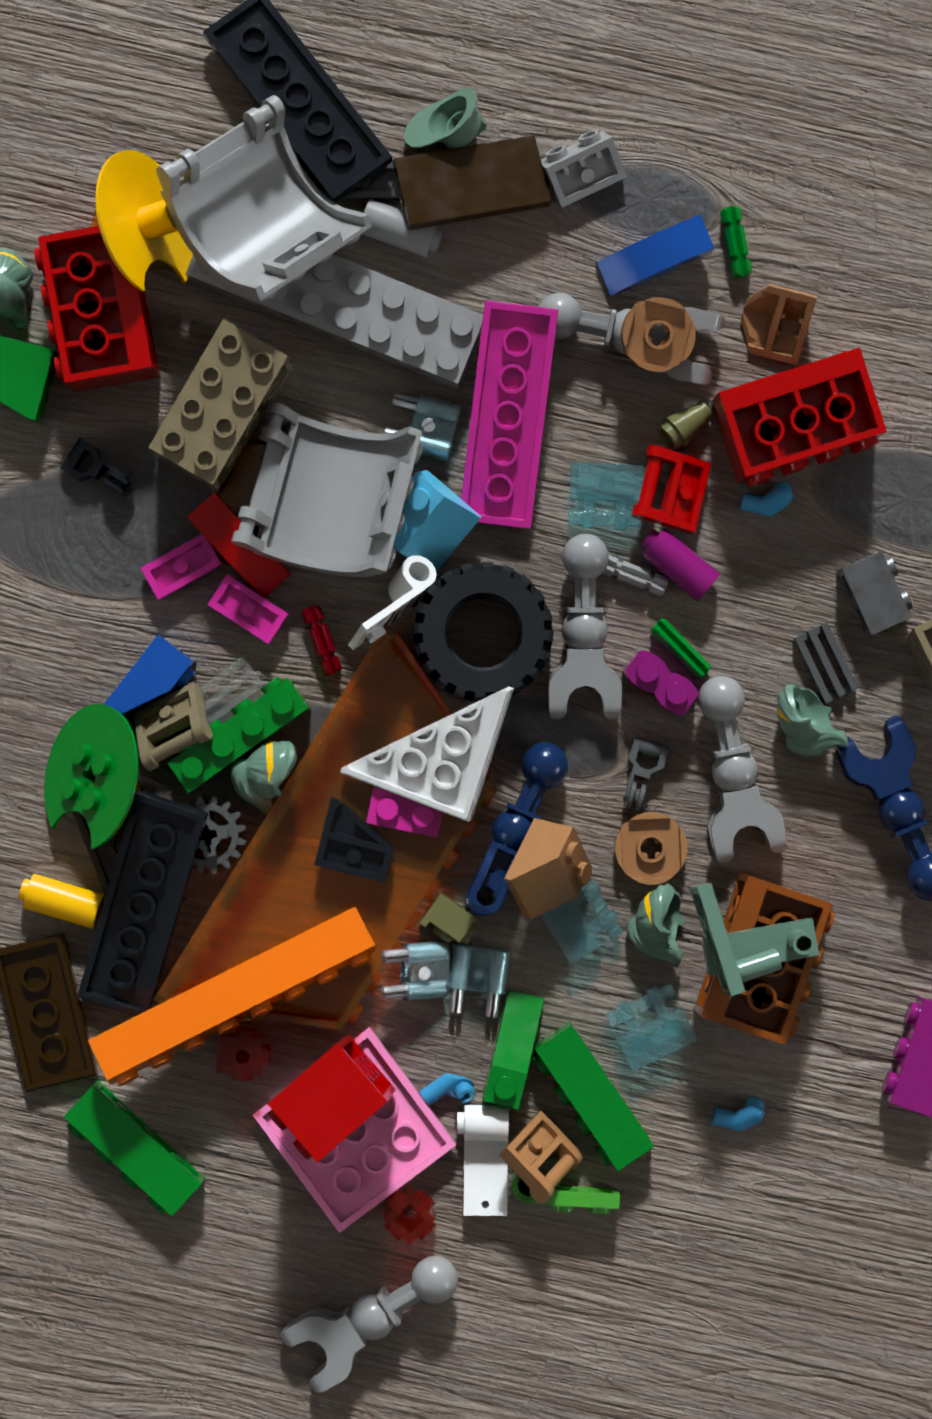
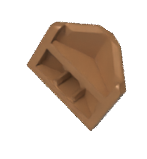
M768 284L746 300L741 317L749 352L758 356L798 365L817 296Z

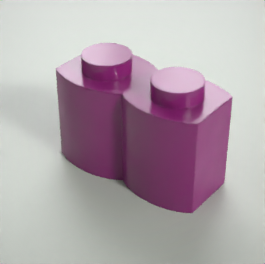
M637 651L622 671L625 679L634 688L650 693L654 701L663 710L674 715H684L699 695L696 687L687 678L677 673H671L658 656L648 651Z

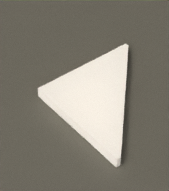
M508 686L342 767L340 773L469 822L473 818L514 688Z

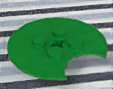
M92 704L77 711L64 724L55 739L46 767L44 797L51 827L55 829L57 823L64 815L72 811L79 812L86 819L91 835L90 849L93 850L107 843L119 830L130 810L137 785L138 751L136 740L128 721L117 709L104 704Z

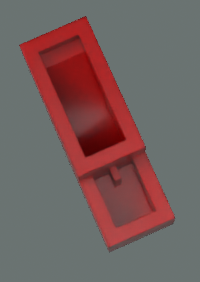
M214 492L187 516L216 550L263 598L291 575L281 562L257 555L251 550L231 543L233 533L238 531L241 520L238 519V515L217 492Z

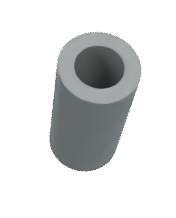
M369 199L364 213L368 214L372 227L361 235L425 258L428 257L430 252L437 253L443 236V232L437 231L438 226L409 230L403 210Z

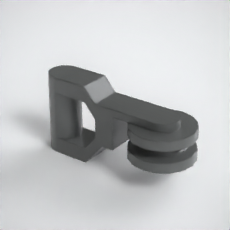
M634 737L627 759L632 768L623 796L625 809L629 810L633 804L634 811L639 812L647 785L641 784L640 789H637V782L633 781V779L636 777L648 781L650 775L663 770L669 752L668 746ZM638 753L658 758L656 767L650 770L640 767L636 761Z

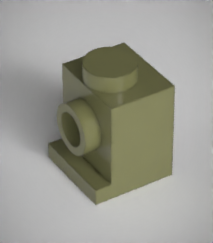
M441 891L420 920V924L424 927L429 922L433 923L435 926L432 931L448 943L454 938L459 943L467 945L478 929L473 924L477 919L476 916Z

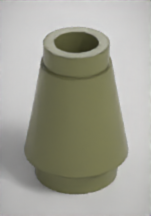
M699 401L697 404H693L663 418V423L658 426V433L670 449L685 448L708 422L713 419V414L703 401Z

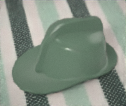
M462 88L449 97L419 111L405 128L404 139L406 144L412 148H423L440 142L452 149L467 145L487 127L486 120L476 107L478 98L476 91L471 88Z

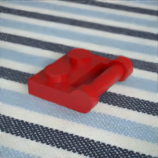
M649 445L645 456L648 459L639 501L638 504L633 506L631 516L638 520L650 521L687 534L695 533L711 463L661 446ZM662 463H666L671 466L659 510L653 508L652 505Z

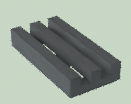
M828 623L793 638L824 704L859 688ZM821 633L847 684L844 687L841 686L818 638V635ZM808 639L811 640L835 690L831 693L828 692L804 642Z

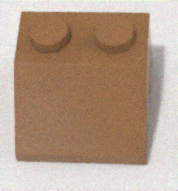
M534 818L504 880L524 918L532 920L578 898L583 886L591 878L592 865L573 827Z

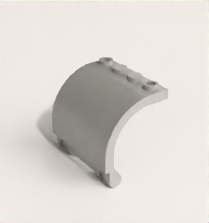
M275 95L265 99L260 108L253 107L243 113L244 122L196 152L186 149L177 155L176 161L172 163L167 161L156 169L163 188L160 192L179 234L195 258L224 287L240 296L260 302L273 298L277 294V290L289 282L301 279L307 270L316 264L328 261L332 258L335 251L344 245L355 243L360 239L362 233L372 227L367 213L346 209L334 203L308 177L291 147L284 128L285 107L282 101Z
M269 402L266 410V415L268 416L267 424L261 428L259 439L266 442L256 482L249 507H240L238 519L241 521L238 531L233 533L231 543L281 563L326 574L348 577H371L387 572V569L392 566L395 559L396 550L393 548L396 534L400 532L404 524L405 515L402 513L405 499L409 497L413 488L414 480L411 478L414 464L418 462L422 453L423 446L420 443L423 431L410 426L387 434L346 430L299 415L286 405ZM282 422L287 423L285 433L280 430ZM254 526L259 527L257 537L252 535Z

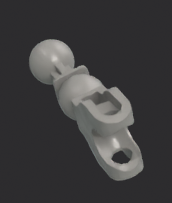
M565 293L548 295L538 305V307L558 309L555 340L567 339L576 332L604 337L605 346H609L610 343L616 351L625 355L620 336L621 326L626 314L631 309H624L617 313V310L611 309L610 316L581 310L579 303L572 296ZM684 307L690 315L696 330L717 331L724 326L725 317L720 314L693 307ZM657 324L655 329L649 330L648 336L653 338L652 344L658 345L660 340H666L668 337V333L662 331V324ZM688 358L676 367L665 371L673 379L697 384H709L712 379V373L707 367L697 365L689 361Z
M592 534L574 536L566 543L562 552L563 566L574 577V607H566V612L569 614L564 619L562 625L563 639L568 646L566 647L565 660L548 678V712L551 720H560L565 717L569 695L576 688L583 686L595 688L599 692L602 712L607 719L617 720L621 714L622 682L615 671L607 666L604 661V649L601 646L607 638L608 627L607 621L601 614L604 613V608L596 607V578L606 569L609 554L604 542Z
M716 676L707 680L702 685L698 695V705L705 717L715 722L719 749L711 750L715 757L712 765V776L715 784L721 789L719 790L720 803L718 808L711 814L707 824L712 851L719 864L728 863L733 859L734 837L740 829L746 826L760 828L765 838V843L772 852H784L787 848L783 816L773 805L761 798L759 787L755 784L758 776V765L755 758L749 753L751 751L750 745L741 744L736 717L744 707V691L737 681L727 676Z
M426 1257L419 1261L413 1269L411 1281L389 1294L386 1287L383 1286L378 1294L372 1293L361 1296L354 1302L352 1308L349 1306L342 1311H331L327 1308L313 1307L285 1325L279 1335L283 1342L290 1347L305 1341H312L318 1343L325 1350L327 1360L315 1369L309 1381L314 1392L322 1393L347 1379L354 1364L356 1352L365 1347L367 1340L373 1341L384 1338L392 1331L394 1325L397 1327L401 1324L403 1318L401 1312L421 1300L432 1304L448 1300L454 1294L458 1285L457 1271L453 1264L444 1257Z

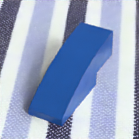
M699 214L640 240L598 261L596 264L611 297L675 271L679 266L709 255L713 252L714 246L702 216Z

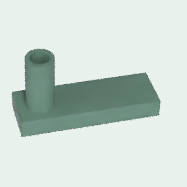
M700 883L689 887L723 995L734 996L746 992L743 982L782 969L781 960L775 948L735 960L712 883Z
M813 918L727 933L735 960L773 948L777 950L781 962L820 955ZM701 937L708 975H715L716 971L706 939Z

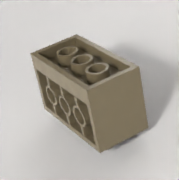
M223 319L148 448L158 458L221 494L263 422L268 403L275 401L293 370L289 357Z

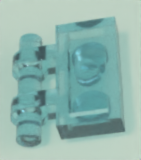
M571 462L569 500H583V510L569 509L568 524H581L582 528L593 529L594 525L615 526V530H626V527H641V520L633 518L631 516L632 512H627V502L638 503L643 484L644 465ZM595 501L616 502L615 512L595 511Z
M591 878L583 886L578 898L541 915L570 964L602 946L595 935L601 929H605L610 939H614L623 933L616 921L619 918L613 908L609 909L600 894L602 889L597 880L592 881ZM586 900L597 918L589 923L578 906Z
M671 983L659 989L655 986L646 991L647 995L630 1003L627 1001L617 1004V1009L605 1014L611 1027L625 1022L629 1030L617 1036L616 1039L632 1072L698 1041L683 1007L680 1006L668 1012L664 1002L677 996ZM654 1007L658 1017L639 1026L634 1016Z

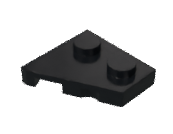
M331 797L314 865L385 883L394 846L338 798Z

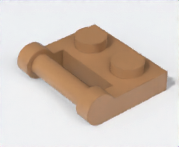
M542 1111L536 1114L499 1154L510 1168L530 1187V1195L539 1203H546L553 1196L554 1188L570 1170H575L583 1161L580 1150ZM555 1150L559 1155V1161L544 1176L538 1168Z

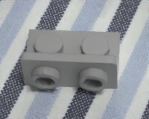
M592 130L584 133L578 138L579 142L569 147L561 145L552 148L546 152V157L541 159L543 170L561 208L627 178L614 141L606 132Z

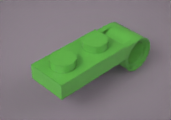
M513 1172L511 1182L515 1196L523 1202L539 1203L532 1198L530 1191H524L519 1188L518 1181L520 1177ZM556 1185L553 1196L545 1204L552 1206V1210L556 1212H574V1207L589 1208V1212L593 1214H610L611 1209L620 1208V1193L618 1188Z

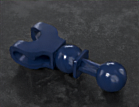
M895 715L888 718L884 724L888 748L882 758L871 760L864 757L856 747L855 742L850 738H847L848 745L846 747L835 746L834 750L845 778L857 786L868 789L875 801L880 799L878 806L879 819L886 828L895 832L890 834L891 839L901 836L912 862L907 871L909 889L916 897L932 901V853L921 830V827L929 824L928 820L922 821L925 811L923 801L916 792L908 788L913 786L909 771L915 760L917 748L904 720Z
M548 742L535 744L526 751L523 757L522 771L526 782L516 804L507 803L505 807L507 810L500 813L494 820L491 830L493 841L490 842L466 893V905L475 915L486 916L496 912L501 907L509 890L504 878L533 819H542L535 815L546 789L556 787L567 775V756L555 744ZM485 888L492 893L493 898L489 906H484L478 902L477 892L479 889Z

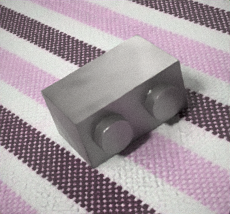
M883 551L837 570L866 637L912 618L909 610L913 609L911 600L904 589L899 590L894 577L898 576L896 566L890 556H884Z

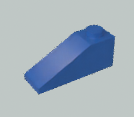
M157 635L104 705L117 709L124 716L175 691L178 686L180 688L186 686L196 673L192 670L196 662L163 636Z

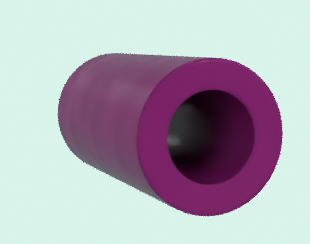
M663 528L660 533L653 529L640 544L645 549L641 556L696 601L706 593L720 575L717 570L666 528Z

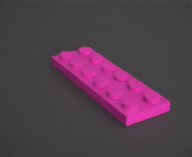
M485 300L461 499L482 517L478 521L480 523L531 529L558 309Z

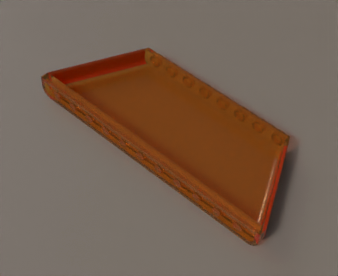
M390 627L384 628L387 633L376 640L370 647L282 790V795L277 798L153 999L157 1003L161 1004L356 906L375 943V952L370 954L372 959L357 968H352L350 964L338 970L339 976L326 984L319 985L318 981L304 987L306 993L289 1002H286L285 998L271 1004L273 1009L270 1012L253 1019L342 1030L346 1022L353 1025L362 1012L364 1006L359 1004V1001L366 991L372 994L383 977L378 972L383 964L381 957H383L381 956L382 951L401 948L402 944L397 940L405 928L411 932L422 914L416 910L423 897L430 901L441 883L435 878L442 866L449 870L460 852L454 848L461 836L468 839L479 821L473 817L471 821L467 822L443 812L438 838L368 824L394 846L385 883L314 865L331 797L338 798L363 821H367L373 787L376 786L340 773L341 768L452 714L399 634ZM489 768L474 814L481 804L487 808L498 790L492 786L496 778Z

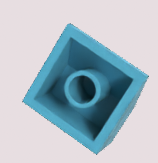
M428 470L417 472L413 477V488L409 497L405 499L402 513L405 515L404 524L400 532L396 534L393 548L406 557L422 556L427 558L434 565L436 572H438L482 517Z

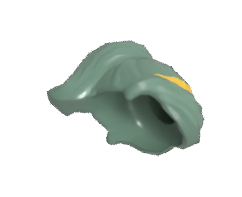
M0 247V315L10 319L16 329L22 330L28 322L26 298L31 289L30 284L33 280V273L29 265L18 254Z
M786 684L777 698V717L783 732L786 734V747L793 754L804 757L822 755L835 746L846 747L848 739L844 730H837L831 727L829 714L832 708L825 706L811 689L799 688L796 684Z
M270 741L258 747L248 758H240L230 764L229 773L233 788L244 801L259 808L262 814L272 811V798L274 796L282 795L279 786L288 777L297 760V752L294 745L290 741Z
M667 883L659 885L657 889L649 892L642 899L637 915L630 919L626 926L628 938L638 951L648 957L668 961L677 968L681 963L683 951L679 949L675 941L677 927L684 924L685 921L680 914V894Z

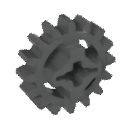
M203 796L197 797V806L195 807L189 801L183 803L184 805L208 812L206 825H208L209 830H216L217 837L211 839L212 845H208L206 839H201L199 849L203 851L205 859L196 856L194 864L197 865V874H203L206 866L210 867L212 874H217L218 864L220 863L225 868H230L232 865L229 857L233 856L239 859L242 856L241 852L236 849L237 845L247 844L246 839L239 837V832L246 830L247 825H238L236 821L242 815L241 811L231 814L229 809L232 802L227 801L222 806H219L218 796H213L210 804H206ZM210 810L224 816L229 824L221 825L215 821ZM232 837L229 848L219 857V845L224 838Z

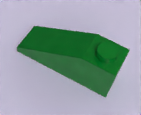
M508 990L482 1093L483 1101L519 1110L544 998Z

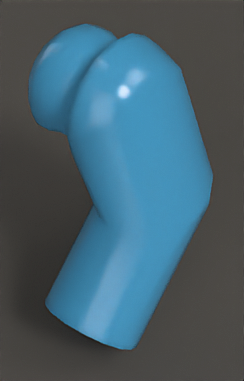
M780 481L775 483L773 490L763 497L744 492L739 510L767 517L773 516L791 503L793 499L792 487L789 483Z
M451 1073L441 1075L419 1091L429 1106L445 1095L459 1099L462 1103L470 1102L475 1096L474 1084L467 1077Z
M749 1097L745 1102V1107L736 1112L715 1107L711 1124L736 1131H744L762 1121L765 1115L763 1110L765 1104L758 1097Z

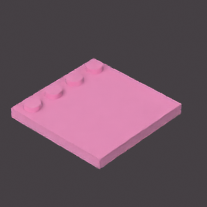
M371 1027L355 1037L354 1040L396 1088V1091L387 1103L318 1163L313 1157L309 1160L304 1158L293 1144L297 1138L288 1128L281 1130L273 1122L268 1114L272 1110L268 1104L253 1114V1117L339 1233L457 1145Z

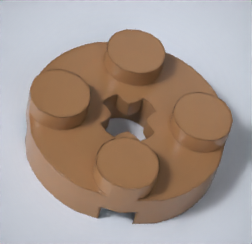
M652 297L637 302L626 314L621 326L620 336L625 355L638 367L652 372L668 371L686 360L693 350L696 339V329L690 315L686 312L687 310L680 303L663 297ZM657 324H662V331L668 333V337L666 340H660L658 345L652 344L653 338L648 336L649 330L655 329Z
M643 812L634 815L622 824L615 838L614 853L618 865L627 876L642 884L657 885L670 880L682 868L688 854V843L685 833L676 821L662 813ZM647 838H654L655 844H661V851L655 852L652 859L648 858L646 852H641V845L647 843Z

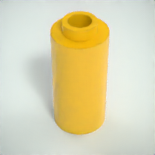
M34 873L31 880L24 879L18 899L24 901L23 909L94 929L102 910L105 895Z

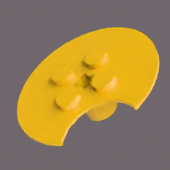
M125 150L112 155L104 163L96 184V214L105 246L122 275L142 292L145 291L146 271L149 265L156 260L164 261L171 266L181 278L182 283H185L188 279L185 274L193 254L179 234L160 192L163 188L156 172L157 167L160 165L144 153Z

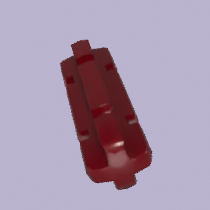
M314 605L304 609L302 616L305 624L310 627L308 633L317 657L321 658L319 664L323 674L330 676L340 672L342 666L338 656L335 657L334 655L336 649L327 624H324L322 621L325 618L321 607Z

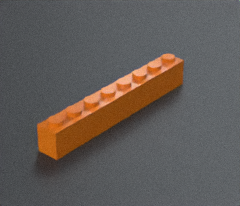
M355 906L89 1039L88 1042L108 1083L112 1085L117 1082L118 1086H123L139 1077L138 1071L150 1065L152 1069H156L173 1060L171 1055L183 1048H185L186 1052L193 1051L206 1043L205 1037L217 1031L219 1035L227 1034L240 1026L239 1020L249 1015H252L253 1018H258L273 1009L271 1004L285 998L286 1002L302 996L306 993L304 987L318 981L319 985L326 984L339 976L338 970L350 964L352 968L362 966L372 959L370 954L375 952V943Z

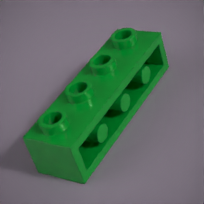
M276 677L261 688L264 695L254 702L247 698L232 708L231 712L234 716L223 724L219 719L212 722L209 726L212 730L213 738L203 744L197 742L173 755L174 759L167 764L188 793H192L228 768L232 762L245 756L311 709L289 678L281 681L279 677Z

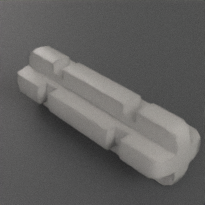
M609 555L607 567L602 574L612 577V575L617 576V580L640 589L648 588V592L658 596H662L665 593L669 583L667 577L658 573L652 575L650 570L626 561L618 562L619 558Z

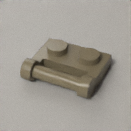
M194 682L133 714L140 760L149 771L161 766V761L197 742L203 744L213 738L212 730L207 723L202 689ZM191 725L190 730L155 748V743Z

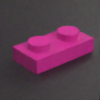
M200 534L140 569L160 601L223 566L211 543L203 534Z
M228 574L207 604L269 645L289 615Z
M373 787L366 823L438 838L443 812L384 789Z

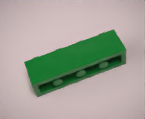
M570 1021L534 1045L538 1055L533 1057V1060L544 1076L551 1072L558 1083L553 1089L565 1106L572 1103L579 1113L574 1120L585 1136L591 1133L600 1144L594 1149L606 1166L613 1163L617 1171H619L654 1147L651 1139Z
M99 1080L91 1086L64 1116L69 1122L66 1125L67 1128L81 1140L86 1137L95 1146L93 1149L94 1153L106 1164L113 1162L123 1172L120 1174L122 1179L132 1188L137 1189L140 1187L149 1195L147 1200L150 1205L161 1214H164L166 1211L173 1216L205 1179L202 1174Z

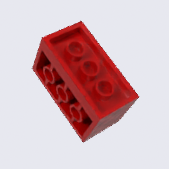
M99 226L39 236L40 248L34 249L37 268L39 271L42 270L46 279V284L41 285V294L45 307L49 306L53 320L47 321L51 343L56 344L60 356L54 357L57 378L62 379L63 384H66L76 393L160 377L145 291L142 292L134 287L119 271L105 246ZM91 269L88 276L81 277L85 270ZM97 304L98 308L96 309V311L92 314H88V309H90L91 306ZM104 340L105 344L96 351L94 346L98 341Z
M860 347L720 391L711 401L737 484L747 481L748 487L769 481L770 478L774 477L773 473L780 470L783 476L802 471L805 467L809 466L808 461L816 459L818 465L836 460L839 456L844 455L843 450L851 448L852 454L873 448L874 445L879 444L878 438L887 432ZM832 406L839 411L840 416L838 418L830 413L829 409ZM797 417L805 422L806 427L803 430L797 427L794 422ZM762 428L770 432L771 438L769 441L761 438L759 432Z
M348 1034L267 1104L272 1109L268 1114L281 1130L288 1128L297 1138L293 1144L304 1158L309 1160L313 1157L318 1163L387 1103L396 1091V1088Z

